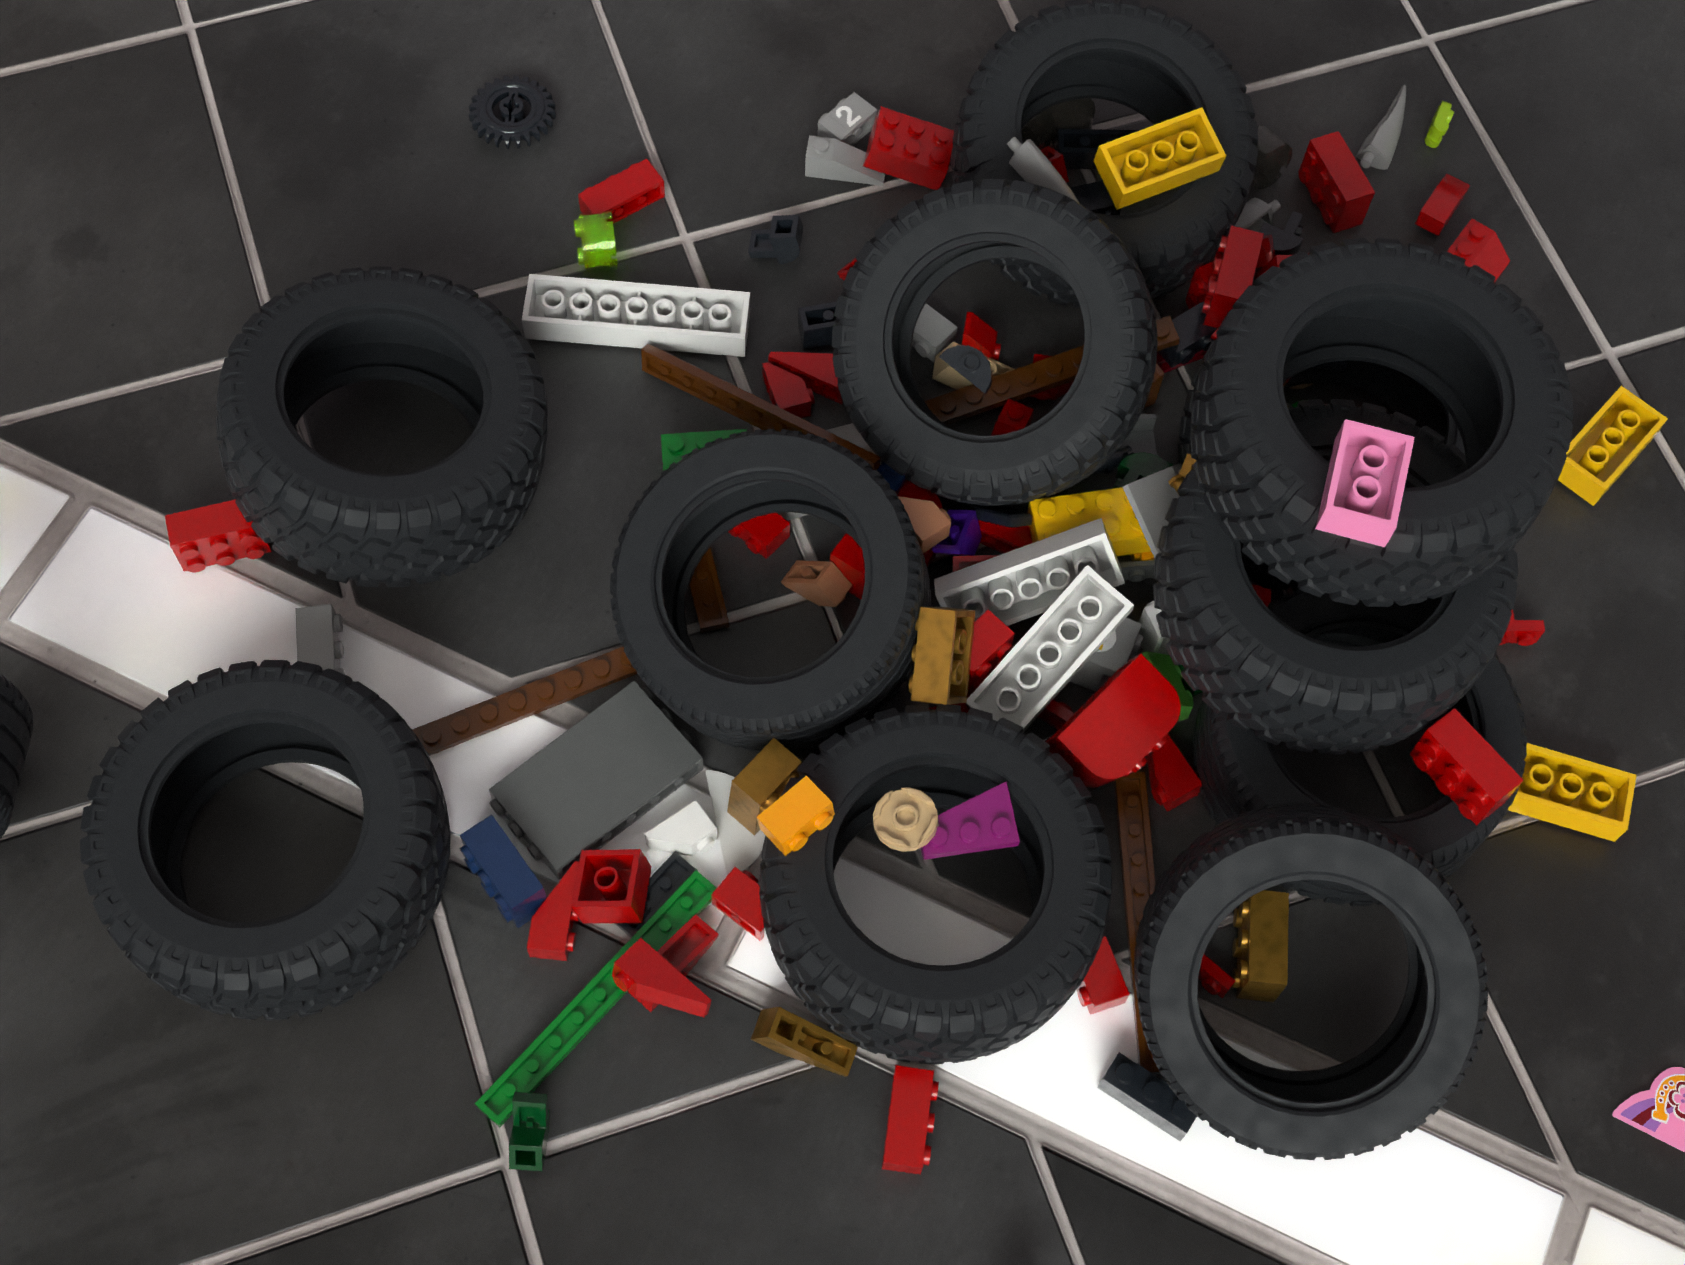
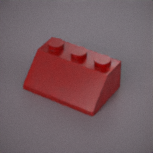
M1473 218L1447 250V252L1465 259L1464 265L1468 267L1477 265L1496 277L1494 283L1510 263V259L1496 232Z

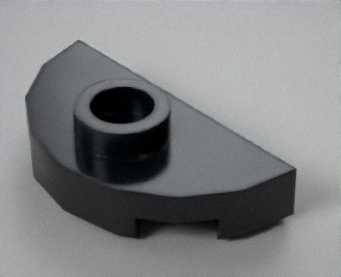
M957 345L948 348L939 356L963 377L987 394L992 385V369L990 361L981 351L971 346Z

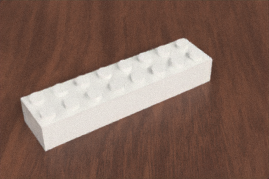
M529 274L522 325L526 339L643 348L645 345L650 344L667 351L745 357L750 319V292Z

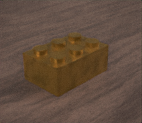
M920 607L915 630L918 631L917 643L914 644L912 649V661L915 662L914 674L911 675L909 680V692L912 693L911 701L944 705L967 702L976 610Z
M773 738L732 780L727 812L755 836L760 830L757 816L779 799L790 778L799 777L796 770L802 764V761Z
M1263 890L1249 897L1234 911L1233 926L1238 928V939H1234L1232 955L1237 957V969L1234 968L1232 972V978L1236 982L1232 987L1236 988V998L1274 1002L1287 986L1289 893Z

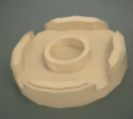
M910 787L901 788V790L894 792L892 790L884 794L876 804L873 812L874 830L879 840L889 848L901 852L915 851L927 845L935 836L938 827L937 809L932 799L921 790Z

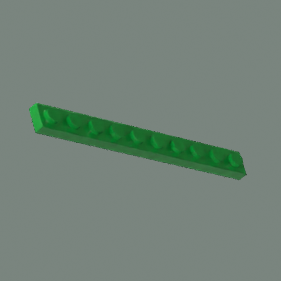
M695 870L475 1103L476 1107L500 1128L513 1114L512 1101L514 1093H533L626 994L613 980L614 962L640 938L654 950L658 951L695 914L699 916L712 902L711 894L717 887Z

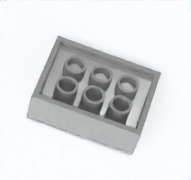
M1181 463L1123 486L1154 559L1156 554L1161 553L1157 548L1162 526H1167L1169 523L1165 520L1173 498L1178 499L1180 497L1176 490L1169 485L1168 481L1179 474L1182 467Z

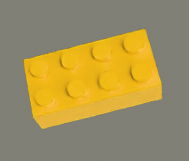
M1201 107L1099 145L1094 163L1118 210L1218 172L1226 158V154Z
M1621 385L1570 442L1569 450L1566 452L1565 464L1558 481L1594 506L1652 441L1668 418Z
M1123 487L1029 501L1027 513L1032 515V525H1029L1032 543L1102 518L1116 556L1151 552Z
M1527 743V754L1524 759L1525 767L1522 776L1524 781L1519 786V790L1508 811L1613 842L1628 830L1636 774Z

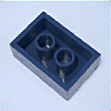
M491 814L460 834L463 846L459 849L465 857L464 861L473 874L477 873L481 880L480 884L489 898L494 897L498 905L497 908L507 923L512 920L516 927L519 928L532 919V916L547 897L540 881Z

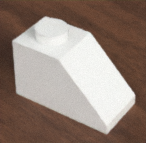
M696 800L645 833V841L649 849L671 853L676 852L690 856L699 851L700 853L708 851L715 845V840L718 839L716 826Z

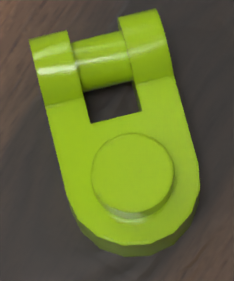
M1442 100L1425 137V144L1431 148L1438 147L1442 141V136L1449 129L1448 124L1454 114V111L1451 110V103Z

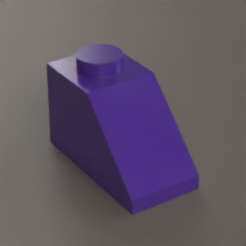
M948 509L947 513L951 519L949 537L932 547L933 553L975 556L982 538L976 510Z

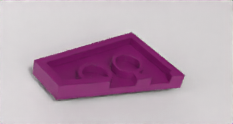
M1007 781L939 814L935 836L927 845L921 847L923 860L1018 846L1020 839Z

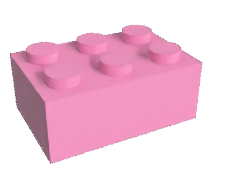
M1345 419L1334 441L1315 529L1386 547L1397 527L1415 437Z

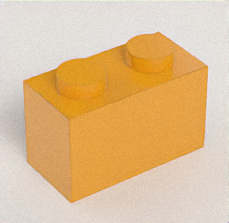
M806 775L759 814L757 821L760 830L786 856L792 850L795 852L801 849L808 841V837L817 829L821 831L831 823L835 813L832 801Z

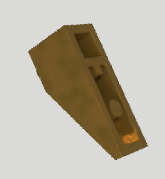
M781 1007L762 1009L751 1040L777 1053L844 1077L849 1074L858 1048L855 1044Z

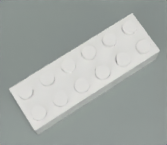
M1102 518L936 578L934 579L935 595L940 607L976 610L975 621L987 610H990L1008 626L1046 612L1087 565L1112 587L1125 584L1107 530Z
M1087 565L970 695L966 705L969 708L993 713V720L1008 719L1022 726V733H1024L1132 612L1134 605Z

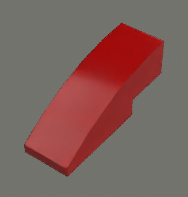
M1446 174L1423 206L1415 225L1439 236L1471 185Z
M695 914L657 952L680 973L686 976L711 947L719 934ZM634 997L650 1012L659 1005Z

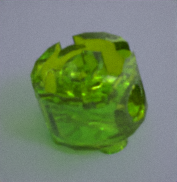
M612 211L594 215L579 214V219L574 220L575 236L581 237L582 247H577L579 265L584 264L585 269L596 266H618L617 259H611V256L617 255L613 221L607 222V219H612Z

